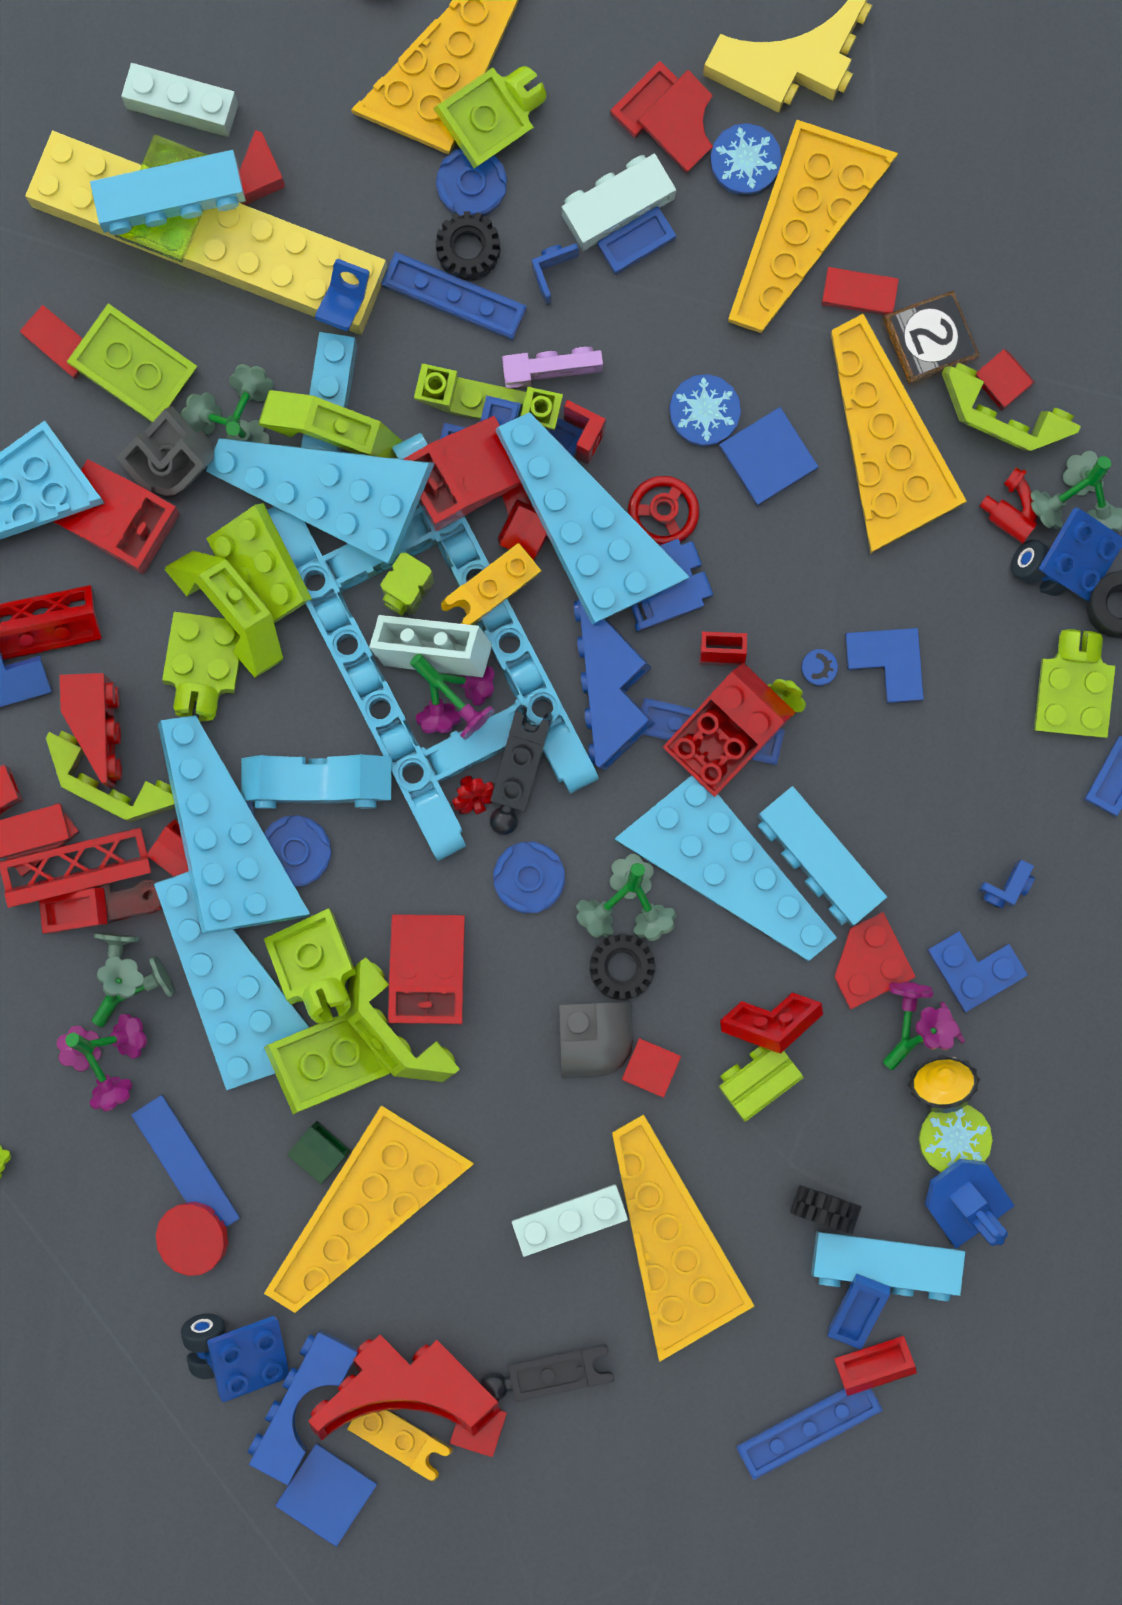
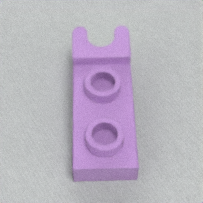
M593 347L575 348L572 350V354L559 356L556 351L541 352L536 354L535 359H529L528 353L502 356L505 386L514 390L532 387L531 381L603 372L601 350L593 351Z

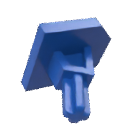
M957 1160L930 1180L925 1206L955 1249L979 1232L991 1246L997 1244L1001 1246L1005 1243L1004 1239L1008 1236V1232L998 1221V1218L1015 1205L984 1161Z

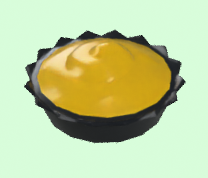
M941 1055L937 1059L928 1058L925 1063L917 1064L916 1071L910 1073L911 1081L908 1083V1086L912 1090L911 1095L917 1098L919 1103L926 1109L935 1113H951L967 1105L973 1094L978 1091L977 1085L980 1078L976 1076L977 1069L971 1067L969 1061H961L957 1056L948 1058Z

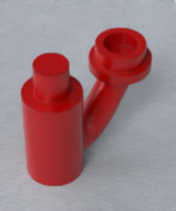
M1016 467L1004 485L1009 488L1008 491L1010 493L1014 489L1017 490L1022 503V512L1004 499L997 502L989 495L985 497L979 507L990 514L989 521L1023 544L1038 523H1036L1037 515L1031 507L1033 502L1031 490L1024 478L1027 471L1025 469L1021 471Z

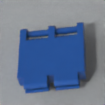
M679 539L660 545L690 578L641 601L646 620H643L638 604L631 606L637 621L634 625L637 632L704 608L702 600L714 595L705 571L692 575L691 570L702 566L693 541L681 545Z

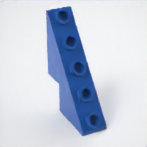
M580 600L574 601V615L576 622H581L582 636L577 638L580 658H585L586 672L581 673V684L584 694L588 693L590 706L585 708V722L587 729H592L593 743L588 746L589 758L593 765L607 770L655 724L627 694V691L652 666L607 618L592 625Z

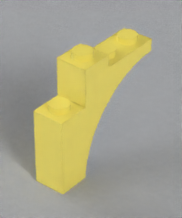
M848 0L833 17L819 27L800 36L782 41L749 42L720 34L704 64L703 76L778 113L784 103L788 105L792 103L799 88V85L795 84V82L833 101L838 91L842 93L846 91L852 79L853 73L848 71L852 59L846 57L857 37L852 32L857 22L862 25L864 24L872 5L867 3L868 0Z

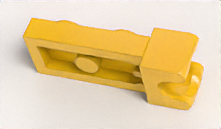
M518 543L467 583L461 585L442 601L441 609L446 612L454 607H461L465 610L466 616L460 624L475 625L489 612L538 576L541 569Z
M391 1410L374 1412L354 1419L347 1428L350 1432L433 1482L438 1478L439 1472L430 1465L429 1456L433 1452L439 1453L442 1456H448L453 1452V1448L450 1445L430 1435Z

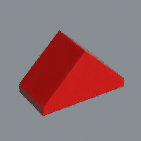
M255 130L239 170L246 201L240 202L243 205H247L285 188L282 175L262 132Z

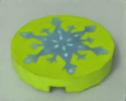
M969 1105L951 1113H935L931 1111L922 1123L918 1137L923 1157L930 1166L940 1173L959 1159L985 1162L990 1155L993 1141L991 1128L985 1117Z

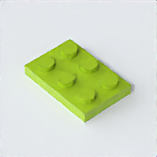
M109 303L67 360L68 365L151 423L154 422L165 408L171 406L197 369V365Z
M264 503L252 506L206 538L214 555L226 559L271 612L274 624L312 600Z
M347 1013L341 1018L339 1016L334 1017L332 1022L319 1023L264 1047L293 1115L391 1073L347 1021Z

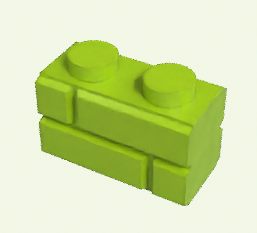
M406 552L400 553L392 565L393 571L387 573L380 586L384 594L382 599L385 602L384 606L402 617L405 612L409 615L416 613L423 602L422 596L428 594L434 584V579L430 567Z
M759 1046L749 1054L753 1059L742 1069L738 1064H735L720 1076L724 1082L718 1088L744 1122L804 1078L785 1051L779 1054Z

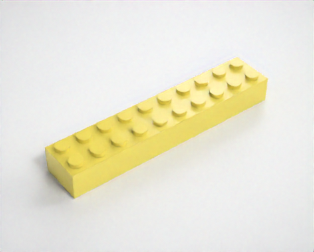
M52 130L25 195L31 207L315 317L330 286L333 265L336 259L367 269L370 274L365 299L349 329L351 332L362 335L381 289L382 280L388 269L385 259L241 203H238L239 206L228 211H218L217 208L204 210L203 214L196 218L183 219L181 216L168 218L167 223L160 226L147 227L146 224L132 226V230L124 234L112 235L110 231L104 233L98 221L90 181L148 169V167ZM341 273V277L345 282L353 285L359 284L358 278L352 273Z

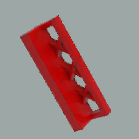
M91 585L0 604V618L8 615L13 616L8 621L0 622V651L3 660L102 639L101 629L95 613L94 594ZM85 599V605L72 608L67 607L71 602ZM41 608H47V609H48V610H47L45 613H43V614H38V615H33V614H32V613H33L35 610H37V609H41Z
M141 827L0 861V872L5 888L4 895L7 907L10 908L151 873ZM136 837L140 857L125 860L113 853L120 840ZM114 842L109 850L101 846ZM95 847L106 854L99 867L90 869L78 862L84 849ZM78 851L74 859L66 855V853ZM60 856L71 864L63 876L53 877L42 870L48 858ZM110 857L118 861L105 865ZM42 860L39 867H36L33 864L29 863L33 861ZM23 864L35 872L28 884L12 887L8 871L9 867ZM74 866L83 870L70 874ZM38 875H41L47 879L34 882Z

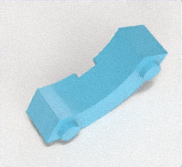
M363 754L327 757V759H308V764H306L305 757L258 755L241 758V795L245 802H255V809H276V803H355V808L374 809L377 808V802L391 800L392 757Z

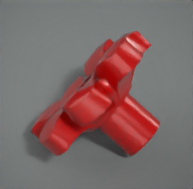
M472 776L462 778L460 781L461 787L457 789L459 796L452 800L454 809L464 815L469 814L472 809L476 815L486 811L484 804L492 803L490 800L495 786L494 783L488 782L484 784L481 778L473 779Z

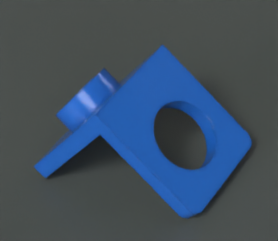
M577 243L564 248L561 245L551 246L541 252L542 256L532 259V270L546 305L551 304V294L542 270L578 257L579 247Z
M336 259L333 265L330 286L315 314V319L348 331L365 299L370 272L354 264ZM341 273H352L358 278L359 284L353 285L345 282L341 277Z

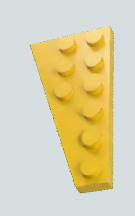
M452 0L443 14L424 30L398 58V62L384 77H381L373 85V89L362 101L359 100L351 109L352 114L449 155L456 141L433 108L488 71L519 0Z
M796 120L728 322L762 333L897 158L898 153Z
M861 314L831 331V339L871 554L965 504L966 499L864 314Z
M381 1105L264 1294L296 1313L475 1163Z
M643 1114L612 1132L660 1362L754 1307V1304Z

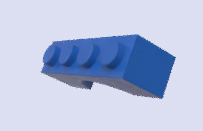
M322 1330L317 1333L316 1337L309 1334L299 1353L305 1357L299 1370L292 1367L282 1385L283 1388L288 1390L281 1403L276 1400L273 1402L265 1417V1420L270 1422L265 1435L257 1433L247 1452L253 1456L249 1463L250 1466L286 1485L290 1484L308 1450L296 1429L295 1415L297 1406L302 1397L314 1388L325 1385L340 1386L354 1362L353 1359L358 1353L355 1347Z

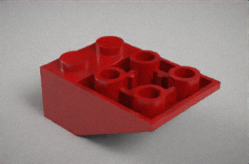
M495 416L432 442L404 458V460L434 463L419 503L436 532L522 484L495 431L500 426Z
M87 459L81 471L101 497L104 504L53 522L144 575L180 513L176 506L147 489Z
M742 663L722 681L667 741L663 748L715 797L796 712L745 663Z
M104 673L59 675L61 713L101 783L111 790L116 789V780H122V762L115 755V744H121L120 723H116L114 718V708L120 707L119 687H115L114 682Z
M392 915L388 1023L463 1025L465 915Z

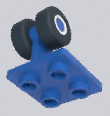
M1075 507L1051 548L1036 539L1026 541L1016 550L1012 558L1011 570L1013 575L1024 583L1032 584L1041 580L1042 583L1039 590L1042 593L1059 596L1066 589H1069L1084 600L1090 601L1091 592L1100 579L1106 575L1122 548V536L1083 510Z
M200 1314L188 1319L181 1328V1336L185 1348L194 1352L187 1355L190 1373L200 1379L215 1378L218 1396L222 1402L286 1379L289 1373L280 1325L275 1316L226 1333L224 1322L219 1316Z

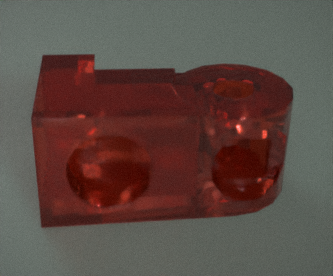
M144 880L139 882L135 888L116 892L112 891V886L109 883L95 886L94 888H104L107 923L160 911L162 906L154 886L156 882Z

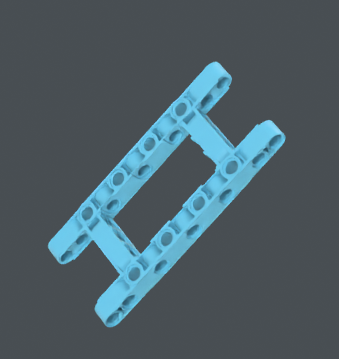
M419 433L393 446L392 449L398 459H404L425 447L427 443L423 435ZM418 502L417 509L413 514L395 561L400 553L406 552L414 557L437 545L458 587L467 583L468 578L472 574L480 573L490 565L465 516L436 532ZM275 506L267 509L305 586L308 578L313 575H320L325 579V584L320 590L311 591L307 589L312 600L308 601L306 605L383 756L392 757L391 772L437 862L467 847L460 834L463 832L439 783L504 751L513 717L519 705L527 707L526 720L534 726L539 725L543 718L533 713V705L540 700H545L552 705L553 711L551 714L553 715V721L543 752L559 783L563 781L570 794L599 780L586 750L508 599L484 616L477 624L492 644L491 651L516 698L515 703L488 718L486 723L466 740L460 736L463 731L457 732L456 730L450 733V737L427 749L424 747L420 748L341 594L392 568L394 563L388 564L350 544H346L322 556L305 521ZM506 637H514L519 641L520 647L514 653H505L499 647L501 640ZM347 638L356 640L358 648L353 654L343 655L338 651L342 640ZM378 702L389 704L391 707L389 715L384 719L374 718L371 715V708L374 704ZM413 765L422 768L424 771L421 781L415 784L408 783L403 778L405 770Z

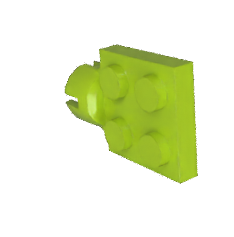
M527 66L519 67L505 77H501L494 68H491L433 108L474 169L534 128L529 121L528 115L545 101L547 95L542 82L528 92L524 88L525 85L537 77V74Z
M181 612L173 613L162 681L163 684L176 688L173 708L175 714L179 717L193 716L194 704L196 702V714H199V722L211 721L216 716L219 697L224 693L235 694L240 660L232 650L240 639V635L225 618Z
M1074 629L1062 630L1059 635L1058 653L1056 656L1050 659H1041L1034 730L1107 738L1115 666L1107 665L1102 661L1103 637L1097 632L1083 631L1081 651H1079L1081 631Z
M329 908L264 938L285 998L291 1005L303 1001L308 1015L316 1023L334 1021L329 1006L336 1007L340 1018L349 1011L351 1001L345 988L346 980L357 973L335 916Z

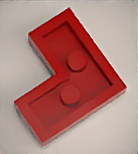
M793 992L772 1011L741 1001L720 1020L721 1031L781 1054L823 1015V1008L821 1002Z

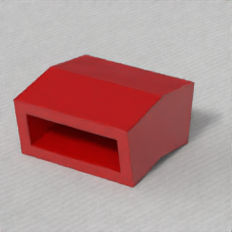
M1003 349L977 371L975 376L984 381L981 388L1001 411L1036 383L1007 349Z
M516 499L497 539L500 546L509 550L519 543L534 561L538 557L548 535L534 507Z
M702 631L699 665L740 666L742 663H746L747 633ZM722 648H740V649H722Z
M176 819L164 828L146 854L147 857L172 876L189 871L180 827Z
M639 1038L622 1080L664 1098L681 1056Z
M500 1409V1412L474 1437L461 1426L455 1424L450 1444L493 1457L507 1413Z

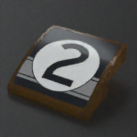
M954 290L912 304L882 318L908 383L938 375L945 367H955L957 363L965 364L980 357Z

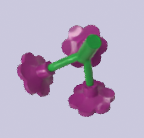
M417 654L411 659L410 665L430 685L432 700L424 708V711L418 713L415 717L416 723L421 725L424 733L429 734L436 731L439 733L450 732L453 729V725L461 722L462 717L467 724L460 736L466 740L479 730L495 712L492 706L477 712L470 704L465 705L444 683L460 684L462 688H465L466 698L472 700L474 705L482 706L485 699L490 698L494 691L492 683L494 669L486 665L483 677L455 676L439 673L421 654ZM438 688L453 704H443V700L439 698Z
M892 982L889 984L891 993L903 997L902 1009L905 1010L901 1041L883 1060L887 1068L895 1070L910 1051L922 1042L931 1050L938 1047L942 1050L952 1048L954 1037L961 1044L965 1043L962 1033L944 1001L940 1003L941 1008L937 1010L933 1007H926L921 1011V1020L916 1023V1031L919 1035L911 1038L912 1012L916 1011L918 998L933 997L932 987L918 985L913 982Z
M128 1013L121 1014L118 1024L113 1027V1032L109 1037L99 1039L94 1031H85L83 1027L75 1025L69 1029L67 1034L61 1035L57 1039L56 1046L60 1050L58 1060L63 1066H72L76 1071L82 1072L88 1069L90 1065L97 1076L96 1083L98 1086L93 1089V1097L89 1102L93 1109L101 1108L103 1111H110L117 1104L126 1102L130 1097L129 1090L133 1086L132 1082L129 1079L110 1078L109 1075H104L97 1061L101 1057L99 1047L109 1044L117 1046L121 1055L127 1054L131 1059L140 1057L141 1049L146 1046L147 1038L142 1032L143 1024L138 1017L132 1018Z

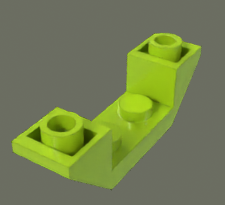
M421 364L414 400L451 415L480 421L487 395L523 404L521 416L530 412L546 430L555 431L563 394L527 387V391L523 392L460 378L455 370Z
M957 363L955 368L952 366L945 367L942 372L959 422L1018 449L1032 451L1076 434L1081 428L1080 425L1072 422L1074 417L1072 414L1054 408L1052 412L1041 411L1030 435L1028 434L1030 428L1020 422L1010 419L1009 423L1006 424L995 419L997 412L978 404L976 409L972 408L984 381L975 377L976 370Z
M269 390L258 425L288 437H293L300 432L352 453L369 456L397 458L392 447L402 442L381 421L316 396Z
M191 551L165 567L164 570L186 596L201 589L240 635V639L232 651L254 678L283 660L271 612L226 559Z
M62 730L59 736L51 732L46 736L60 785L65 790L130 823L175 808L171 786L161 780H157L155 785L146 781L134 805L130 806V797L114 789L111 790L109 795L98 790L99 782L81 772L77 778L73 777L85 755L82 748L78 747L77 739Z
M366 957L354 966L357 974L349 978L348 995L351 1007L347 1012V1021L393 1076L444 1082L460 1070L455 1064L452 1053L445 1047L440 1046L437 1041L415 1058L407 1041L397 1036L387 1025L388 1021L385 1015L379 1009L373 1008L369 1003L389 986L385 980L384 973Z

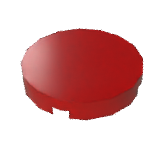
M183 1202L168 1210L159 1221L155 1235L157 1250L163 1261L175 1272L186 1276L202 1275L215 1268L224 1258L228 1246L227 1228L223 1220H219L218 1216L214 1214L216 1212L210 1206L199 1202Z

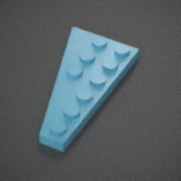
M530 412L496 428L495 431L592 625L690 578Z
M46 421L40 423L0 452V540L104 504L101 497Z
M219 438L214 449V458L208 465L206 472L389 564L395 561L434 463Z
M196 715L161 720L158 723L202 935L309 916L310 913Z
M692 775L614 839L806 961H810L837 938L719 795L714 797Z
M189 871L154 883L226 1090L275 1074L264 1047L309 1028V1024L295 1007L286 1000L284 992L253 952L246 946L235 929L202 935Z

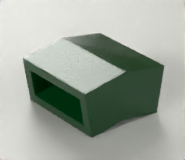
M316 1121L287 1155L322 1185L351 1150Z

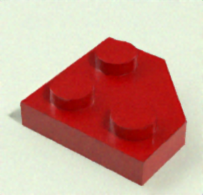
M884 912L849 929L834 974V979L849 1009H853L891 990L889 989V984L892 982H907L916 977Z

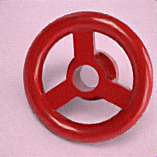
M656 476L642 482L634 490L629 500L628 514L659 546L679 539L681 543L692 534L698 523L699 503L695 493L685 482L671 476ZM661 486L671 487L669 493L657 494L651 500L650 505L640 504L643 496L651 489ZM682 494L687 501L689 514L685 525L680 530L675 518L679 510L677 500ZM660 505H667L671 512L668 515H660L657 508ZM639 516H652L657 522L664 523L670 535L659 536L649 532L642 525Z

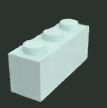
M131 63L121 95L126 109L229 137L238 108V101L234 91Z
M655 153L647 158L645 155L634 158L626 165V170L617 175L613 172L608 173L596 181V187L586 193L583 190H579L564 200L562 217L582 251L594 246L599 240L656 206L660 208L675 200L676 188Z
M379 615L369 648L383 666L414 669L410 665V661L415 655L421 654L440 673L483 677L492 644L481 628L476 625Z
M616 1184L514 1219L511 1222L523 1257L627 1221L628 1218Z

